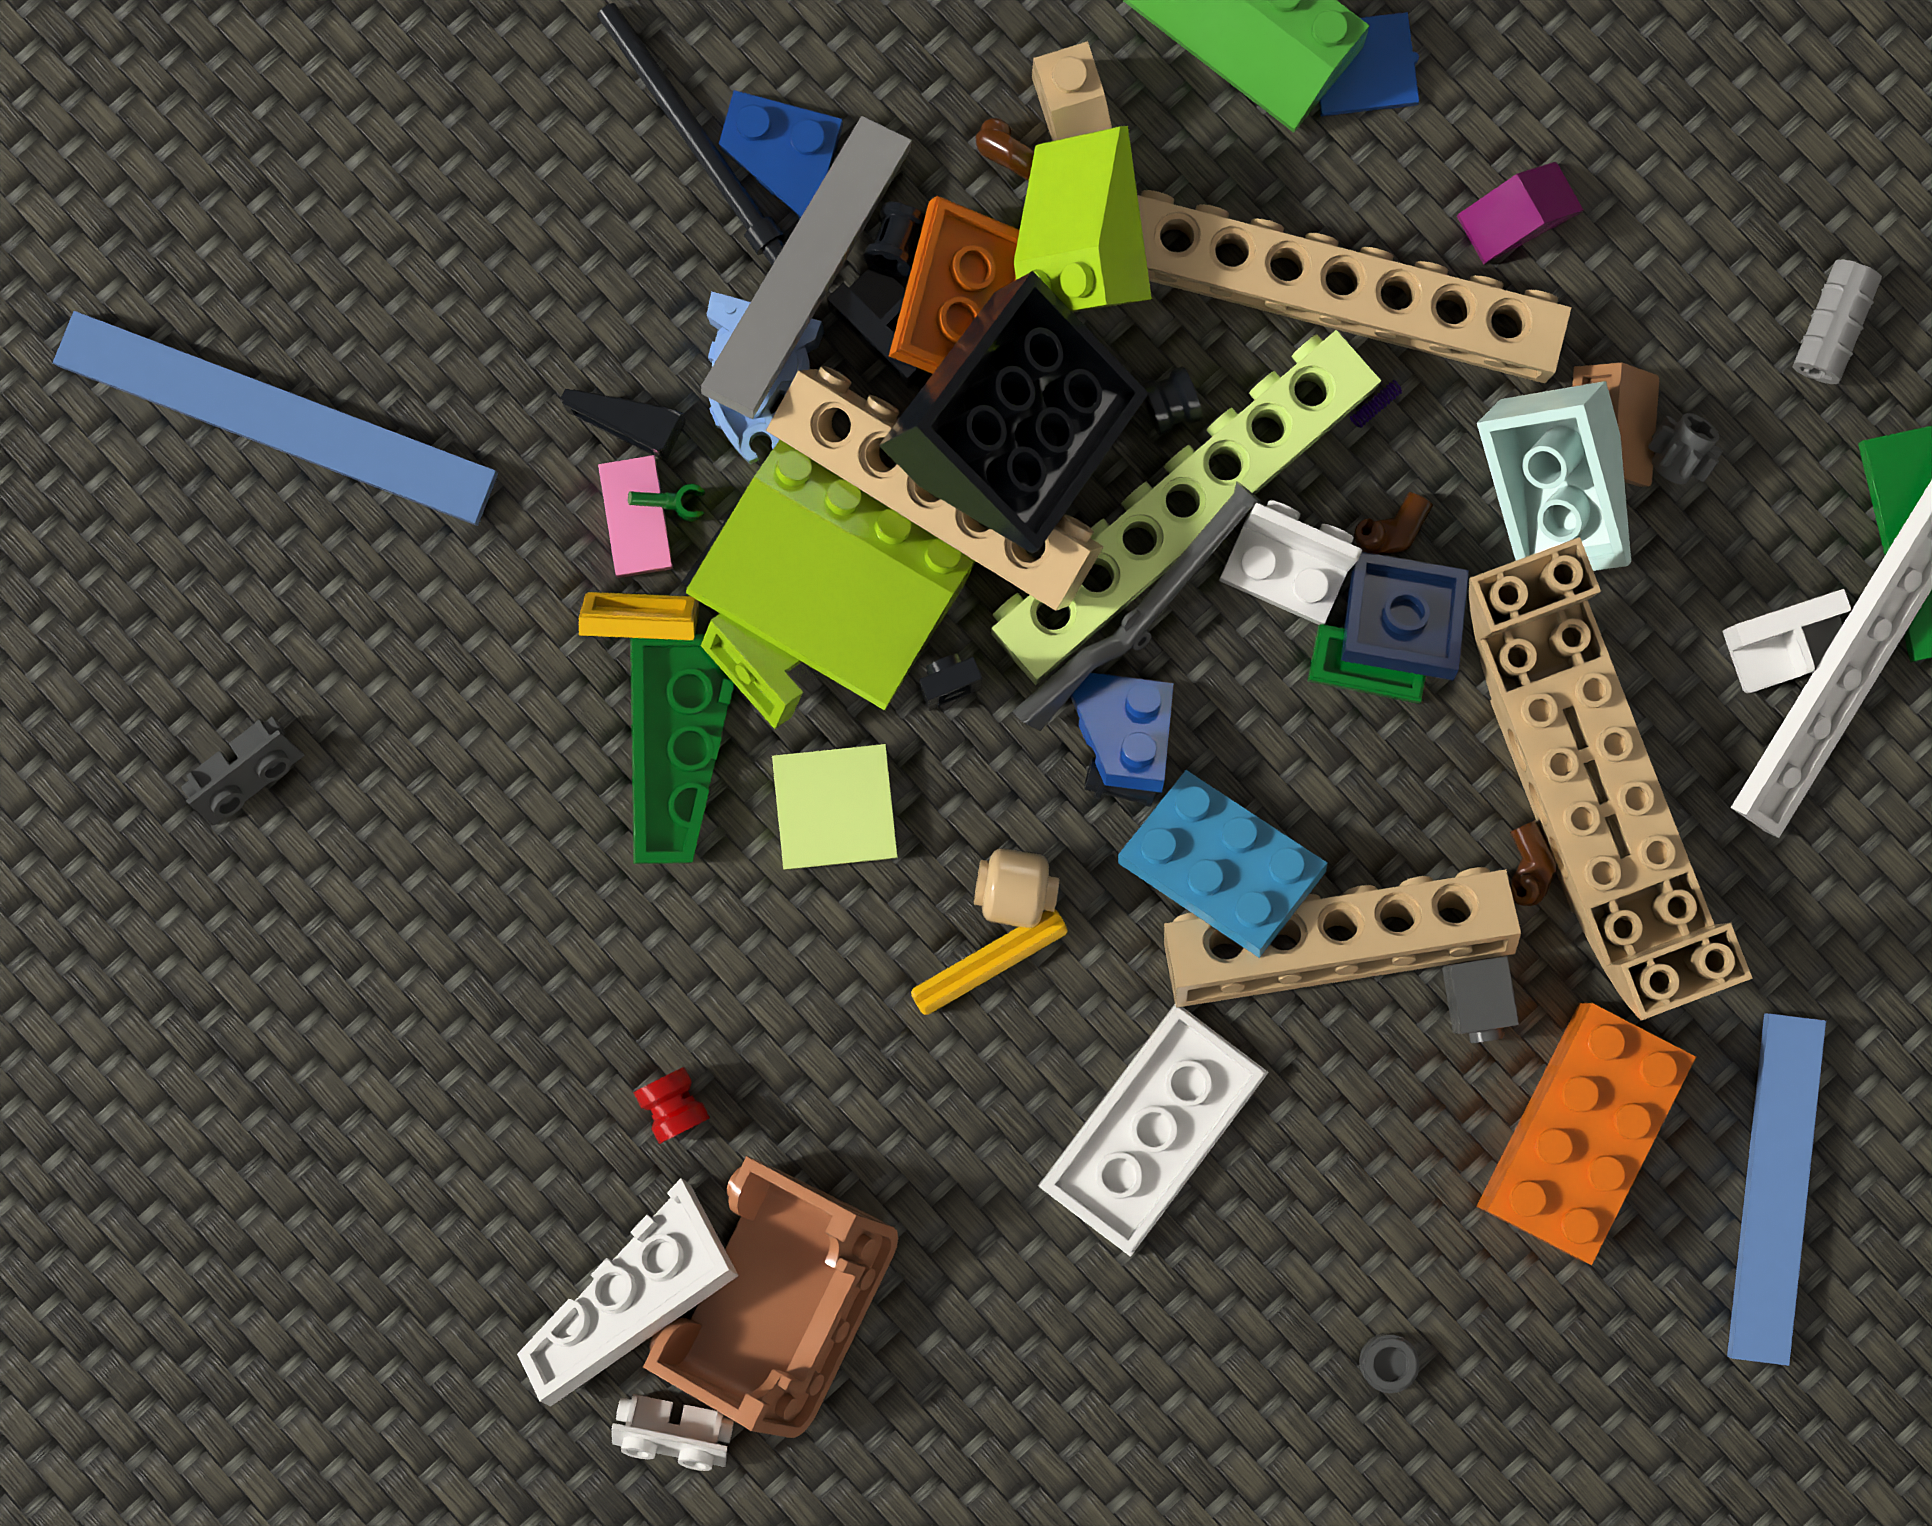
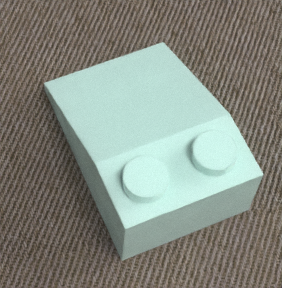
M1606 381L1500 399L1477 422V426L1515 560L1517 561L1580 537L1593 571L1628 566L1631 563L1621 435Z

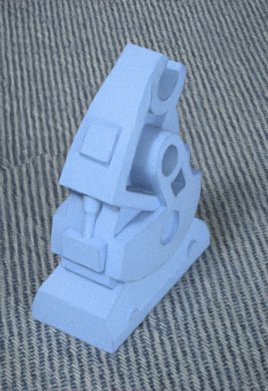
M711 291L707 318L710 325L719 330L715 342L712 341L708 359L712 362L713 366L751 302ZM810 320L753 419L709 398L711 404L709 409L717 428L723 430L733 447L749 464L759 461L756 453L751 450V442L756 436H768L772 440V449L780 440L766 431L775 412L771 414L770 411L781 395L785 396L799 370H810L807 353L817 349L824 334L822 321Z

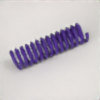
M1397 381L1389 382V385H1386V388L1383 387V390L1374 395L1371 401L1368 400V403H1365L1362 409L1359 408L1356 414L1353 413L1355 420L1352 416H1350V420L1360 428L1366 425V422L1372 420V417H1375L1378 412H1381V409L1387 407V404L1396 399V396L1402 394V389Z

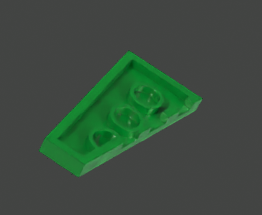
M695 634L694 640L630 638L633 864H688L693 862L712 773L722 739V730L734 687L732 680L701 647L705 634Z

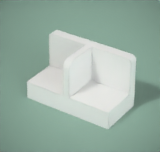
M1841 589L1750 619L1722 631L1745 693H1752L1815 671L1842 627L1840 615L1851 611L1845 590Z

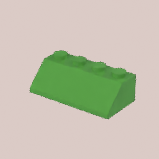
M1122 0L1293 133L1362 50L1370 26L1337 0Z

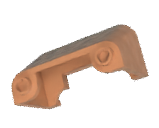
M746 1156L742 1166L733 1173L727 1185L729 1208L735 1214L741 1216L725 1251L739 1276L700 1302L691 1319L677 1318L654 1334L650 1342V1353L643 1368L750 1431L795 1438L810 1426L817 1415L894 1256L898 1244V1232L887 1223L760 1160Z

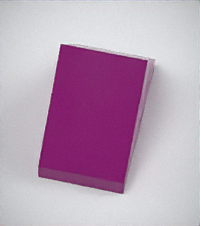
M1552 162L1517 173L1460 212L1457 218L1483 265L1582 213L1583 208L1557 162Z

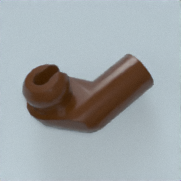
M991 118L984 121L981 131L976 134V146L980 154L1029 181L1034 151L1011 136V128L1004 120Z
M1409 492L1395 518L1377 521L1367 518L1358 523L1354 531V539L1357 542V546L1362 549V552L1378 555H1389L1406 551L1414 542L1433 504L1424 497Z
M1534 820L1510 832L1522 856L1510 882L1513 900L1521 906H1533L1541 902L1546 896L1557 871L1555 858L1537 821Z

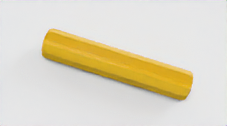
M1056 909L1054 912L1045 911L1040 922L1035 927H1017L914 987L911 991L912 998L920 1012L924 1015H929L1065 936L1068 932L1067 926Z

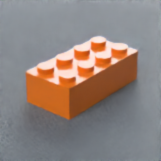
M1579 1003L1476 1207L1562 1252L1592 1265L1696 1056L1593 1003Z

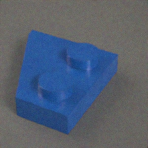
M1090 673L1070 696L1080 718L1078 726L1085 742L1095 752V764L1104 785L1162 793L1165 781L1174 683Z

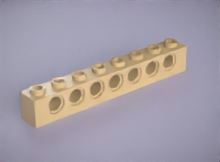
M1144 190L1141 196L1137 195L1148 276L1151 282L1541 383H1546L1556 372L1572 307L1557 304L1558 297L1553 294L1539 290H1526L1524 295L1503 290L1502 282L1485 276H1471L1469 281L1448 275L1449 270L1446 267L1436 263L1418 261L1415 263V267L1393 261L1394 256L1391 253L1377 248L1362 247L1360 252L1338 247V240L1319 233H1307L1305 238L1283 233L1284 227L1282 225L1265 219H1252L1250 224L1228 219L1229 213L1226 210L1211 205L1200 204L1196 206V210L1174 205L1173 197L1157 191ZM1168 230H1180L1188 236L1191 246L1183 252H1171L1163 246L1160 236ZM1223 244H1234L1243 251L1245 262L1236 267L1226 266L1218 260L1215 250ZM1278 258H1288L1296 263L1300 276L1292 281L1280 280L1273 274L1270 263ZM1332 272L1345 273L1353 281L1354 292L1348 295L1333 293L1326 284V276ZM1387 286L1401 288L1407 294L1409 300L1408 307L1401 310L1388 307L1382 300L1381 289ZM1450 300L1457 303L1463 312V321L1458 324L1444 322L1437 314V302ZM1504 314L1511 317L1518 328L1517 336L1514 338L1499 336L1492 327V316Z

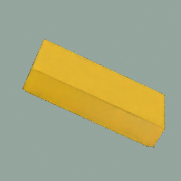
M588 592L585 594L579 614V636L694 640L699 619V601L691 596Z

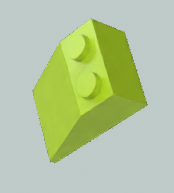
M1128 126L1115 127L1035 146L1014 257L1016 280L1033 271L1072 313L1152 299Z

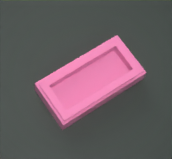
M655 456L598 464L616 577L622 578L674 569L664 508L628 505L629 491L661 493Z

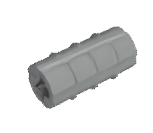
M1842 259L1835 261L1827 282L1821 290L1822 294L1817 307L1811 315L1812 319L1807 332L1800 341L1801 347L1792 366L1798 373L1822 383L1839 384L1847 363L1853 355L1852 351L1860 331L1864 329L1863 323L1868 311L1874 303L1873 299L1882 279V276L1877 271L1850 260Z

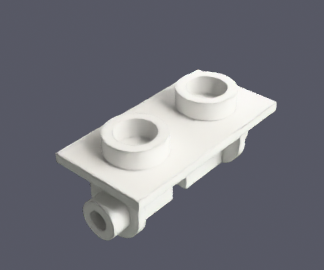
M633 1394L632 1399L620 1398L616 1420L626 1422V1424H612V1445L621 1446L622 1453L639 1459H654L656 1453L677 1457L680 1465L699 1471H709L713 1465L726 1466L727 1446L719 1445L718 1442L730 1443L734 1426L732 1419L724 1418V1415L718 1411L684 1404L680 1425L669 1423L673 1402Z

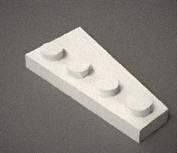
M682 1178L667 1192L671 1198L653 1217L646 1215L631 1231L634 1238L612 1261L606 1258L591 1274L594 1279L575 1301L568 1299L517 1354L540 1402L551 1407L739 1276L692 1186Z

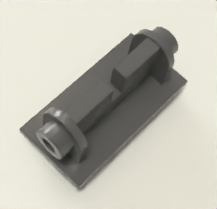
M273 716L265 722L259 718L252 726L229 743L238 757L236 761L230 764L226 756L221 751H218L195 770L189 772L186 775L188 781L181 788L189 798L186 800L187 803L209 822L216 825L223 818L238 812L243 807L245 801L267 784L283 777L290 767L305 755L285 736L287 734Z

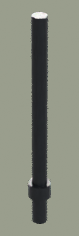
M615 3L606 5L597 13V17L747 231L744 237L757 255L764 254L772 266L784 247L782 240L785 235L771 216L765 218Z

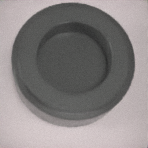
M1382 1333L1372 1337L1364 1345L1360 1353L1359 1366L1363 1377L1373 1388L1384 1393H1398L1407 1389L1415 1381L1419 1372V1357L1413 1345L1403 1337L1393 1333Z

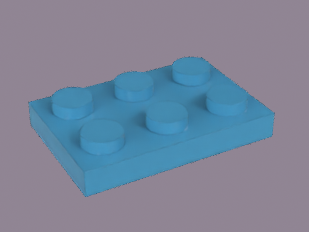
M1185 770L1118 854V863L1258 958L1262 956L1326 873L1327 869L1326 861L1187 770Z

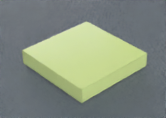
M886 744L772 756L783 870L898 858Z

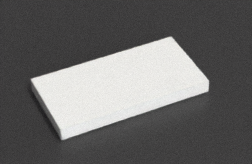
M1174 1004L1038 1187L1131 1257L1269 1072L1185 1008H1176Z

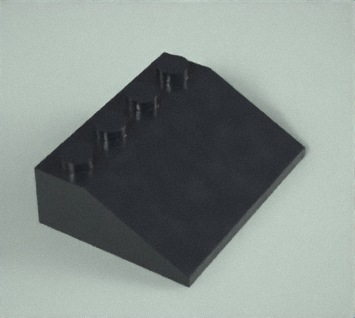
M1031 271L994 292L879 446L919 487L1030 553H1034L1041 548L1149 393L1052 290Z

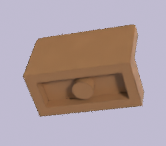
M1622 362L1575 366L1572 387L1603 381L1607 383L1621 435L1624 482L1638 487L1650 486L1652 484V458L1654 451L1650 450L1648 445L1656 431L1659 393L1658 375Z

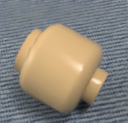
M997 849L993 852L989 861L980 860L974 905L982 906L983 916L989 922L1033 928L1040 922L1043 910L1055 911L1059 878L1049 876L1048 861L1040 854Z

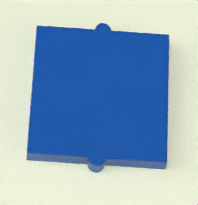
M1408 12L1361 18L1370 25L1364 47L1319 101L1321 116L1416 106L1419 104L1415 65L1419 60V55L1417 52H1413Z

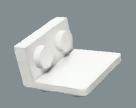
M1272 500L1268 501L1267 506L1255 503L1243 524L1219 581L1315 624L1324 625L1346 574L1359 560L1362 549L1351 544L1354 539L1352 535L1337 527L1322 524L1318 530L1298 521L1301 514L1285 504Z

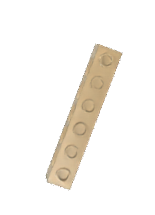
M821 366L819 371L817 369L797 372L768 425L767 432L1053 610L1057 611L1071 604L1104 547L1091 539L1094 531L1089 526L1074 517L1064 514L1046 539L1045 551L1041 558L1037 559L1030 556L1024 548L992 529L983 527L977 520L919 487L898 464L893 469H890L882 463L879 456V445L898 421L896 419L899 414L897 408L873 395H869L867 400L849 390L852 382L841 373L829 367ZM838 409L845 411L851 422L850 432L845 439L839 438L832 428V418Z
M1476 867L1458 873L1455 878L1433 881L1432 877L1419 876L1403 881L1398 887L1377 890L1375 886L1362 885L1348 889L1341 896L1322 899L1319 895L1309 894L1278 934L1290 936L1296 941L1297 945L1289 950H1278L1269 945L1260 958L1193 913L1180 915L1173 922L1164 923V947L1175 1006L1177 1008L1511 955L1516 953L1521 930L1506 869L1490 872L1488 868ZM1445 908H1455L1463 912L1467 920L1461 923H1451L1444 920L1440 916L1439 911ZM1389 917H1399L1404 919L1411 928L1404 932H1393L1387 929L1382 921ZM1332 926H1343L1348 928L1354 936L1347 941H1336L1331 939L1325 931ZM1219 944H1231L1237 947L1241 953L1232 959H1221L1215 956L1211 950Z

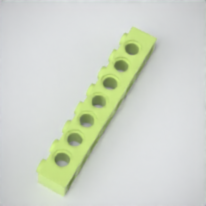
M1337 330L1324 341L1318 334H1315L1291 356L1297 363L1282 377L1275 371L1267 375L1249 392L1254 399L1249 406L1239 414L1233 408L1228 409L1207 428L1206 431L1212 438L1197 451L1190 445L1179 451L1164 466L1169 475L1154 488L1146 481L1135 489L1121 503L1126 512L1111 525L1103 518L1091 528L1094 531L1091 539L1104 546L1094 564L1101 565L1109 571L1112 584L1102 592H1091L1081 585L1071 604L1065 607L1069 614V621L1064 627L1057 630L1043 627L1037 619L1036 612L1044 603L1031 595L1023 599L1019 593H1016L993 613L992 616L998 623L991 628V635L1035 685L1168 571L1233 495L1236 481L1245 486L1254 495L1257 494L1376 390L1381 382L1380 378ZM1302 381L1316 383L1323 392V402L1316 406H1307L1301 403L1295 395V385ZM1262 417L1273 419L1281 429V439L1274 443L1261 442L1253 434L1252 422ZM1218 454L1229 455L1237 462L1239 475L1232 480H1220L1211 473L1209 460ZM1174 491H1185L1195 499L1197 510L1189 517H1177L1168 510L1166 497ZM1131 528H1143L1152 535L1154 548L1144 555L1133 554L1126 549L1123 543V534Z

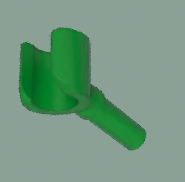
M687 484L680 488L677 493L629 491L628 505L662 507L675 510L678 517L682 520L693 522L701 519L705 512L687 511L682 506L681 499L688 494L703 496L705 491L696 484Z

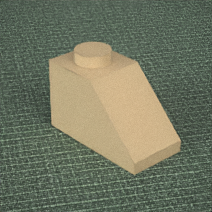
M1088 41L1033 58L1032 80L1052 141L1112 128L1105 93Z

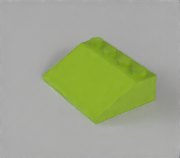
M779 440L753 477L688 585L686 594L885 710L963 589L976 561L787 443Z

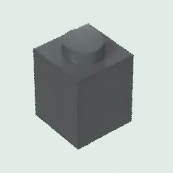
M1507 956L1442 966L1454 1034L1469 1033L1470 1043H1479L1505 1038L1503 1027L1519 1025Z

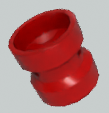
M685 1067L633 1092L640 1107L648 1111L651 1110L654 1120L651 1129L659 1144L710 1119L704 1104L696 1101L693 1095L690 1096L688 1092L691 1088L692 1080Z

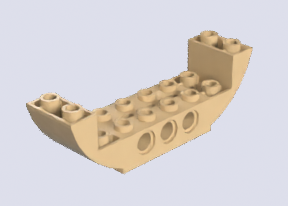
M1578 537L1469 578L1470 612L1475 641L1491 696L1492 708L1536 821L1557 864L1556 872L1572 913H1575L1591 948L1613 986L1640 1020H1644L1753 978L1732 924H1714L1589 605L1588 600L1600 593L1601 589L1581 538Z

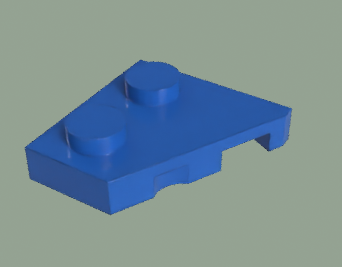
M734 90L719 146L736 164L748 170L756 178V181L770 194H775L791 208L800 219L832 166L843 127V120Z

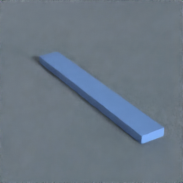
M73 311L53 360V364L65 370L476 526L480 522L498 473L493 469Z

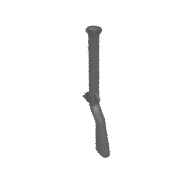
M1236 481L1233 495L1139 605L1123 618L1121 626L1115 633L1079 651L1012 711L1014 715L1026 725L1041 731L1093 669L1122 656L1131 648L1137 651L1144 648L1151 639V634L1147 631L1150 625L1246 513L1254 507L1255 503H1263L1245 486Z

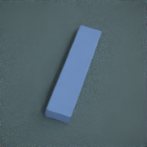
M1764 1013L1727 1357L1732 1359L1786 1366L1790 1364L1826 1027L1825 1020Z

